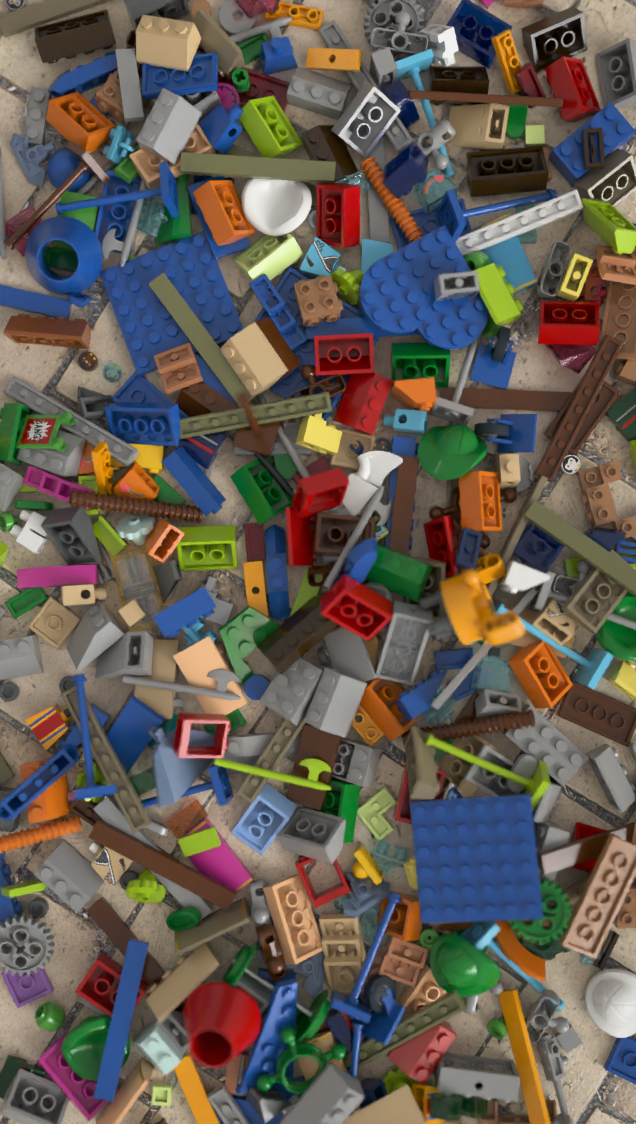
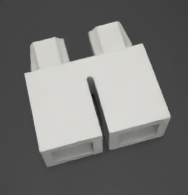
M434 23L419 31V35H424L428 38L427 50L432 49L434 55L433 64H440L442 62V65L447 67L455 63L454 52L458 51L454 27Z
M23 509L19 518L27 523L24 528L15 524L10 534L16 538L18 543L32 552L40 554L48 541L45 538L48 535L41 527L46 517L38 512Z

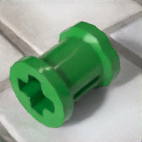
M243 68L234 70L232 73L234 88L238 93L248 91L250 88L248 72Z

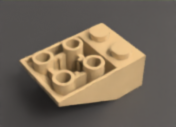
M492 103L450 106L448 121L452 124L456 133L445 144L486 151L502 150L510 106ZM448 131L446 132L445 139L450 137V133Z

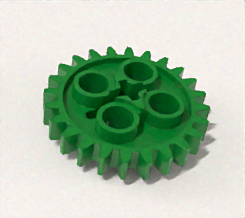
M546 877L540 882L543 919H530L529 921L508 920V922H512L510 924L511 929H516V935L522 934L524 941L530 937L531 944L534 943L535 939L538 940L540 945L543 939L550 943L551 936L557 940L556 933L563 935L564 933L561 928L569 927L565 920L569 921L572 919L567 914L572 912V909L568 907L571 904L570 900L565 899L567 897L566 892H561L562 887L560 885L555 887L553 880L548 884ZM554 899L555 904L553 906H546L548 900ZM550 919L551 923L548 926H542V921Z

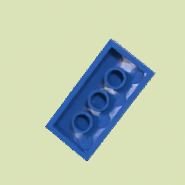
M106 170L110 180L103 186L102 197L139 191L142 179L135 178L128 184L114 174V172ZM136 200L100 206L95 234L99 239L101 247L105 235L111 229H116V240L125 242ZM116 250L111 251L114 253H121L120 251Z
M112 402L104 407L110 434L128 444L179 445L180 416L178 403Z

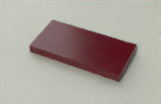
M242 67L248 72L250 88L244 93H238L240 107L243 108L249 100L274 96L284 112L287 105V91L290 82ZM218 74L217 83L222 82L233 86L232 78L228 80L225 76L222 78Z

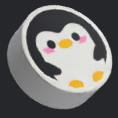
M568 455L564 458L560 468L565 474L571 475L580 469L581 463L578 457Z

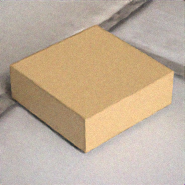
M135 599L118 611L129 627L146 616Z

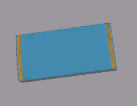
M505 213L473 229L472 232L505 219L509 215ZM518 236L481 250V252L486 253L489 257L490 264L495 263L503 267L506 272L504 277L507 283L510 282L515 289L513 295L530 289L537 284Z

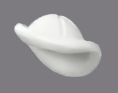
M250 178L245 184L242 194V209L246 219L256 230L270 236H282L299 227L309 214L312 204L311 192L301 181Z
M616 968L605 969L594 975L585 991V1005L590 1018L598 1028L614 1037L625 1038L636 1033V974Z

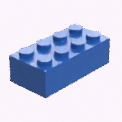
M612 102L557 145L549 155V161L571 187L592 169L584 170L581 136L583 129L602 128L604 158L616 149L621 148L635 133L634 128ZM587 134L589 163H591L589 134ZM594 134L596 163H599L597 134Z

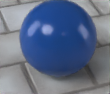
M66 147L54 152L47 164L48 178L56 189L79 166V161ZM84 172L67 191L76 193L92 178L90 173Z

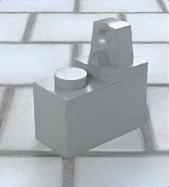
M209 576L207 584H202L198 590L205 587L216 607L213 609L214 613L204 619L225 625L230 620L235 604L231 603L232 599L221 596L220 599L217 598L218 589H215L217 578Z

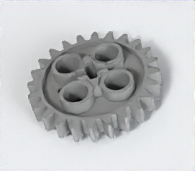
M378 0V4L371 3L372 9L367 8V15L364 16L365 23H363L365 37H368V44L371 42L372 31L376 27L397 31L398 25L395 21L397 13H394L395 10L407 11L410 15V23L408 25L411 27L405 28V32L419 34V31L424 29L423 25H425L423 11H420V4L416 5V0ZM380 20L385 21L384 23H377ZM378 31L377 36L384 37L385 32ZM416 37L414 43H417L416 39L421 40L420 37ZM401 40L394 41V44L397 47H402L404 45V43Z
M24 913L21 919L14 914L13 920L7 917L5 923L0 922V968L5 967L4 973L11 970L12 976L16 972H19L20 977H22L23 972L30 976L32 970L37 974L39 968L44 969L45 964L50 962L55 943L52 942L54 935H49L51 928L45 929L46 922L40 925V918L34 921L33 915H30L26 919ZM32 944H38L40 947H35Z

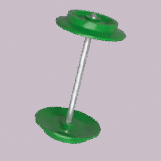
M256 941L251 946L245 944L235 958L231 960L232 963L223 977L228 986L234 987L243 972H245L271 991L274 990L275 986L247 968L259 942ZM324 989L316 997L309 1009H306L297 1002V1009L306 1015L299 1025L295 1041L300 1042L304 1037L310 1039L323 1023L330 1008V1002L327 1000V989Z

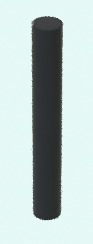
M255 453L254 456L292 499L294 497L293 488L264 455Z

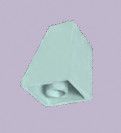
M156 1018L136 1035L132 1042L157 1071L167 1075L181 1062L184 1051L181 1052L156 1023L158 1020Z

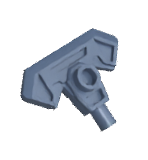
M14 133L10 144L12 151L28 181L31 184L42 187L47 171L38 166L49 156V152L56 148L54 143L51 141L46 145L39 144L28 148L29 138Z
M348 872L345 878L349 882V888L354 898H345L343 914L358 917L387 897L390 884L382 881L375 885L373 882L370 888L364 881L359 878L356 879L351 872Z
M324 951L295 965H286L285 963L286 969H293V972L308 977L302 986L312 998H315L323 990Z

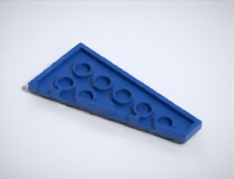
M295 978L275 984L268 1003L270 1007L267 1015L263 1016L261 1021L263 1023L262 1028L253 1042L248 1055V1065L246 1069H243L241 1083L236 1087L238 1096L248 1093L251 1087L258 1088L257 1078L261 1074H268L270 1076L277 1073V1060L280 1054L289 1047L288 1043L283 1042L280 1037L281 1030L287 1026L296 1028L298 983ZM294 1060L285 1069L286 1076L293 1080Z

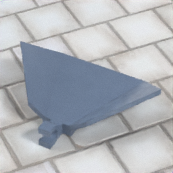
M153 726L148 733L157 742L153 746L155 750L152 758L158 807L161 808L176 803L213 762L214 758H178L173 751L176 729L164 734L161 728L157 729ZM190 729L188 746H213L215 734Z

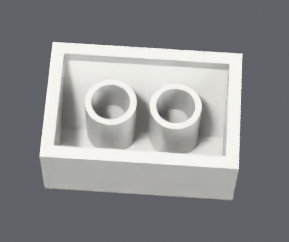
M512 561L508 562L506 574L500 579L498 586H500L499 590L509 594L517 593V591L527 590L549 580L550 576Z

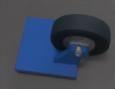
M501 326L497 336H491L487 345L479 344L470 377L471 381L507 390L516 353L512 352L514 341L509 340L510 328Z
M501 414L500 419L487 418V423L475 424L474 433L477 436L485 437V442L498 444L497 452L534 453L537 414Z
M375 975L365 985L364 1001L368 1008L373 1011L369 1023H366L361 1032L362 1035L384 1045L388 1044L406 1009L397 1004V987L395 982L388 976Z

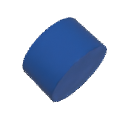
M253 675L245 683V692L249 698L260 700L270 682L263 675Z

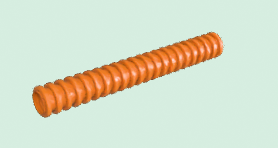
M369 157L361 163L360 168L364 170L363 173L367 175L366 178L370 179V184H373V188L377 189L376 193L380 194L379 198L383 199V204H386L389 213L393 214L392 218L396 219V224H399L398 227L402 229V233L406 234L405 238L409 239V244L423 237L424 233L420 232V227H417V223L413 221L414 218L410 217L411 213L407 212L404 202H401V198L397 197L398 193L394 192L395 189L391 187V182H388V178L384 177L385 173L381 172L382 169L378 167V162H375L374 157Z
M75 815L72 818L70 816L69 819L63 818V821L59 819L55 823L52 821L51 824L45 823L44 826L39 825L37 828L36 826H33V829L27 828L26 831L22 829L19 833L15 831L14 834L8 833V836L4 834L0 838V854H2V851L8 852L9 849L13 851L15 848L20 849L21 846L27 847V844L31 846L35 842L36 844L39 841L45 842V839L51 840L53 837L55 839L57 836L63 837V834L70 835L71 832L73 834L76 833L75 831L81 832L80 817Z

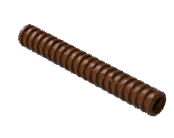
M72 489L70 492L69 504L72 507L74 505L76 507L82 506L83 508L89 507V509L94 507L95 510L101 508L102 511L107 509L109 512L113 510V512L119 511L123 513L124 511L126 514L131 512L132 515L137 513L138 515L143 514L144 516L149 515L156 518L161 516L162 519H165V517L167 519L173 518V520L179 519V521L184 519L185 522L190 520L193 523L195 521L200 523L203 518V512L194 505L192 507L190 505L185 506L184 504L179 505L178 503L173 505L172 502L167 504L165 501L163 503L161 501L155 502V500L149 501V499L144 501L143 498L137 500L136 497L133 499L131 497L125 498V496L119 497V495L114 497L113 494L107 496L106 493L101 495L100 492L95 494L94 492L88 493V491L82 492V490L76 491V489Z
M529 709L528 712L523 710L522 713L517 711L516 714L510 712V715L504 713V716L498 714V717L492 715V718L486 716V719L480 717V720L474 718V721L468 719V722L462 720V723L456 721V724L450 722V725L444 723V726L438 724V727L432 725V728L426 726L425 729L420 727V730L428 735L429 733L434 735V738L444 741V739L449 741L450 738L455 740L456 737L461 739L462 736L468 738V735L474 737V734L480 736V733L486 735V732L492 734V731L498 733V730L504 732L505 729L510 731L511 728L516 730L517 727L522 729L523 726L528 728L529 725L535 727V717L533 711ZM411 729L402 734L403 745H405Z

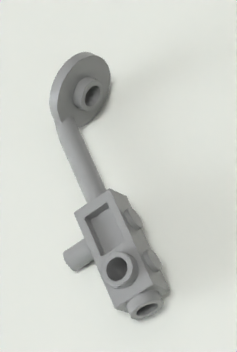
M544 1033L537 1043L538 1052L541 1056L546 1080L553 1081L561 1114L555 1116L550 1123L573 1124L561 1083V1078L566 1076L563 1066L568 1064L569 1060L566 1056H560V1047L557 1044L556 1036H551V1033Z

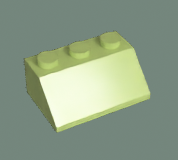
M289 233L282 236L265 234L253 243L249 249L244 250L233 260L249 281L252 282L263 274H266L268 279L272 280L274 277L282 274L288 266L296 263L304 254L294 237Z

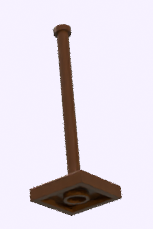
M72 141L65 145L70 153L79 161V166L10 239L4 241L11 250L15 248L14 245L84 172H89L91 176L104 184L110 180L108 175L85 149Z
M244 391L239 392L236 399L242 406L250 426L238 428L233 446L270 457L282 420L258 425L249 403L250 397L248 393Z

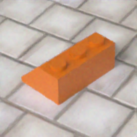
M78 91L49 100L46 121L68 141H72L88 153L99 150L110 137L111 129L116 128L106 116Z
M209 180L193 192L196 203L200 207L204 220L208 224L212 237L218 246L232 244L256 233L243 213L242 202L231 180Z
M434 377L394 381L391 396L408 410L426 411L428 414V411H431L436 403Z
M474 471L460 477L458 487L460 490L459 506L461 508L460 525L462 529L465 527L477 532L502 531L499 473Z
M541 639L518 650L508 660L509 665L535 708H552L573 685L552 647Z
M375 678L367 684L360 704L386 737L392 741L405 733L422 713L407 722L395 704L400 699L398 695L405 691L399 682Z
M48 759L26 762L20 765L22 782ZM66 772L27 806L30 824L52 820L73 813L68 809L71 801H68V793L70 792Z

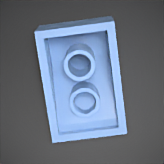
M265 784L231 834L260 855H263L288 822L297 805L268 784Z

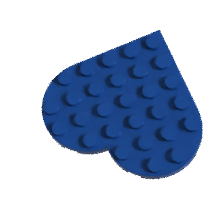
M446 225L378 260L367 270L362 278L359 290L361 309L369 322L380 330L393 334H407L416 330L422 339L432 346L445 350H457L470 345L481 335L488 318V309L479 292L474 297L436 301L433 281L438 275L471 271Z

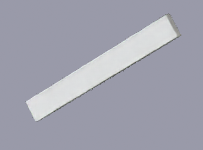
M576 189L458 238L456 245L462 256L465 257L469 253L481 251L583 209V205Z

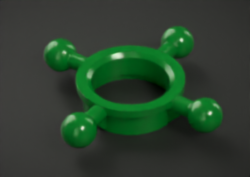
M287 1026L281 1030L280 1037L283 1042L288 1043L289 1047L280 1054L277 1060V1073L270 1076L268 1074H261L257 1078V1087L261 1091H267L273 1083L278 1082L283 1084L292 1093L303 1094L326 1068V1064L330 1059L341 1060L345 1057L346 1048L343 1044L336 1043L331 1047L330 1051L323 1053L314 1044L307 1042L296 1043L295 1029ZM299 1057H312L319 1063L315 1075L306 1081H293L285 1074L287 1065Z

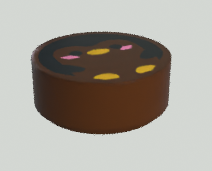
M83 352L78 358V364L81 369L90 372L97 368L98 358L91 352Z

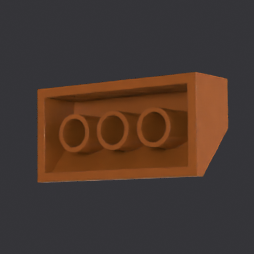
M19 313L18 316L11 315L4 329V334L14 343L81 349L90 348L91 326L84 319L76 318L75 321H69L64 317L48 319L49 317L44 315H37V318H34L27 314Z

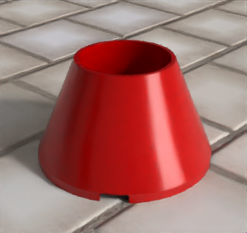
M209 982L200 985L189 994L183 1006L182 1019L190 1052L197 1062L206 1067L218 1068L228 1064L256 1040L261 1027V1013L252 996L240 987L237 989L228 986L227 982Z

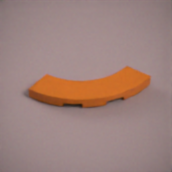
M495 920L501 929L495 935V938L509 961L512 960L525 974L544 981L546 979L545 959L535 956L522 946L514 935L508 920Z

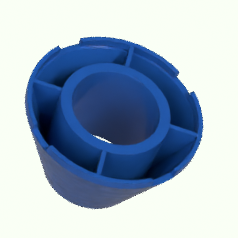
M57 216L44 220L30 233L25 247L26 264L32 277L44 289L55 294L68 295L69 293L85 291L97 280L102 269L103 254L99 239L89 226L72 217ZM62 240L69 243L75 249L78 256V267L74 274L60 275L48 266L45 251L50 241Z

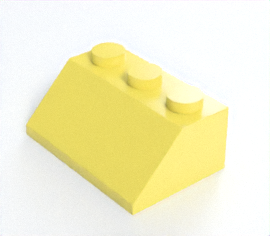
M618 660L605 679L636 702V671L634 670L636 667L629 661Z

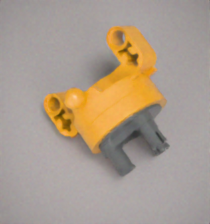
M491 553L478 558L475 570L461 569L462 574L441 581V589L436 590V593L420 598L423 610L438 604L442 605L444 612L442 618L425 624L426 630L429 631V636L434 634L437 640L454 634L458 636L464 645L484 639L485 644L498 645L517 638L524 632V626L516 612L507 611L496 615L494 605L486 588V583L500 579L506 574V567L497 553Z

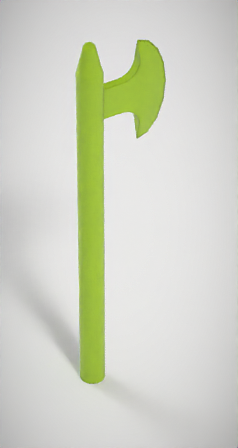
M216 758L214 765L300 786L317 790H331L330 786L317 781L320 772H331L329 765L319 759L309 758L300 762L299 765L306 766L309 769L307 779L222 758Z

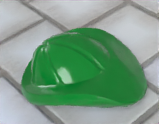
M467 425L435 426L422 436L418 446V460L422 468L431 477L441 480H452L460 478L472 470L485 457L488 448L485 441L476 436Z
M628 591L612 613L636 622V596ZM606 619L596 633L599 644L615 657L626 661H636V630Z
M446 933L438 937L433 943L430 953L432 974L438 985L447 993L455 989L460 997H472L489 990L497 984L500 978L498 965L463 937L454 933Z
M109 1015L85 1018L65 1036L62 1042L61 1051L64 1059L73 1071L83 1079L89 1081L98 1080L112 1018ZM129 1035L121 1069L127 1062L130 1054Z

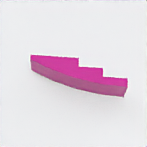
M32 465L28 466L23 484L37 488L39 491L53 495V497L69 502L72 489H76V491L82 490V492L88 491V493L94 492L96 494V491Z
M97 565L17 569V588L20 589L97 584Z

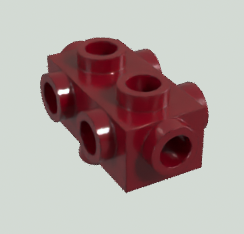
M596 259L592 262L586 277V284L582 288L583 291H581L579 297L574 302L584 299L585 302H599V307H601L604 299L607 298V287H605V280L600 276Z

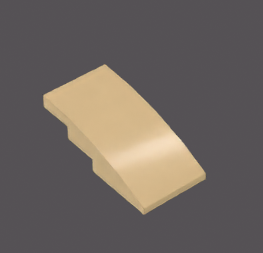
M154 639L151 675L136 677L176 683L179 666L173 655L180 649V640ZM135 685L134 696L165 719H173L176 691Z
M344 914L321 915L319 918L323 934L321 943L325 955L323 964L330 992L332 993L333 990H336L342 994L351 995L366 958L359 918ZM368 974L359 995H364V988L366 983L368 982Z
M406 1084L348 1116L342 1124H426Z

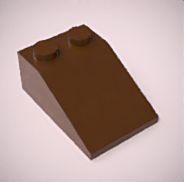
M317 513L313 520L311 555L339 557L361 517ZM374 518L368 520L354 547L367 539L374 538Z

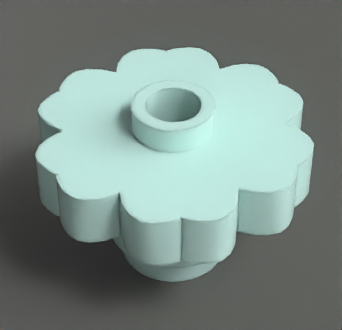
M130 513V515H125L118 520V525L115 528L120 538L127 537L134 544L142 545L145 543L147 535L154 529L153 525L156 522L154 516L138 515L137 513L132 515Z

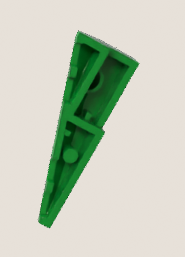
M182 174L175 178L178 188L180 217L172 218L167 207L164 206L156 238L157 244L175 242L176 239L192 237L190 195L187 190V186H189L188 174Z

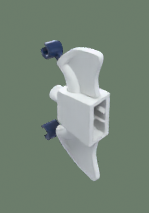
M357 440L359 443L357 449L350 444V449L358 454L359 469L356 474L352 473L348 477L349 485L341 506L319 513L360 517L366 510L375 492L381 487L387 474L402 464L403 459L386 451H370L363 454L364 446L360 441Z

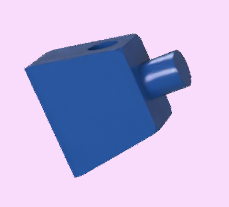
M275 37L261 44L259 61L263 74L270 75L298 68L289 37Z
M235 103L230 110L223 105H218L198 123L212 147L225 155L243 129L237 119L244 111L238 104Z

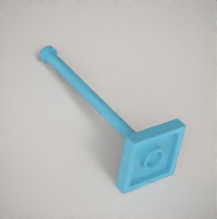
M432 49L396 61V82L412 76L416 90L425 91L419 73L429 70L434 57ZM420 100L430 129L437 126L429 101ZM443 145L438 149V151L440 154H443L448 158L446 149ZM449 161L448 166L444 169L446 173L444 174L445 179L456 175Z
M499 603L495 608V612L498 615L510 611L502 603ZM519 617L525 630L582 665L573 680L594 690L614 656L593 647L585 659L567 646H560L532 624Z
M472 921L459 935L479 950H482L487 945L540 994L546 989L535 978L522 972L521 968L512 960L509 961L500 950V946L492 940L501 930L495 921ZM559 999L557 1011L562 1010L564 1007V1001Z

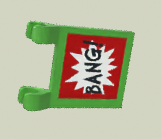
M64 412L61 415H26L16 448L65 451L67 443H63L64 439L62 437L56 438L60 423L72 426L75 423V418H71V412Z

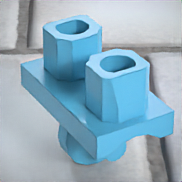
M120 125L117 128L111 129L109 136L113 141L111 146H105L102 152L108 160L117 166L126 158L128 152L134 153L135 151L130 146L134 134Z
M201 617L196 619L197 623L189 628L186 626L181 627L187 633L183 636L188 641L185 647L207 636H210L214 642L218 636L211 629L206 634L200 630L205 625Z

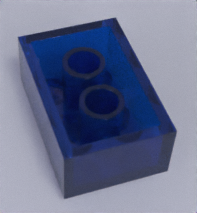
M462 0L446 25L454 27L458 51L488 69L491 68L497 58L491 38L507 29H510L511 32L513 27L469 0Z

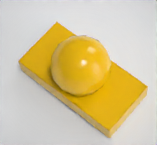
M358 845L353 853L357 861L352 866V872L359 879L370 876L375 885H378L382 882L384 873L364 845Z

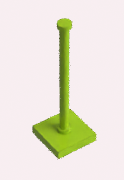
M430 733L426 738L425 745H433L525 786L521 794L531 795L532 812L550 785L547 764L544 761L539 760L537 762L535 772L531 778L527 779L436 739Z

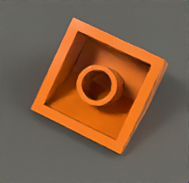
M396 892L402 895L401 903H396L385 933L404 942L420 940L423 923H421L419 898ZM388 897L380 903L376 929H378L389 902Z

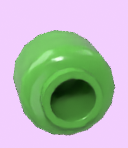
M481 251L469 253L464 257L471 271L490 264L489 257Z
M49 1001L41 1004L35 1013L36 1024L38 1027L49 1032H54L63 1026L65 1011L61 1006Z

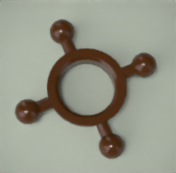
M458 486L450 496L449 507L441 508L435 506L430 509L429 516L432 520L451 514L453 519L460 525L461 513L458 507L460 490ZM507 488L500 494V502L512 503L517 498V493L512 488ZM480 532L483 533L480 547L486 549L490 545V538L484 532Z

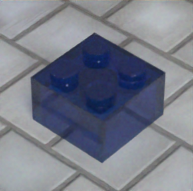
M412 142L384 166L383 184L398 199L402 195H408L415 184H420L426 179L428 174V157Z
M530 523L520 537L513 555L532 569L545 574L565 546L533 523Z

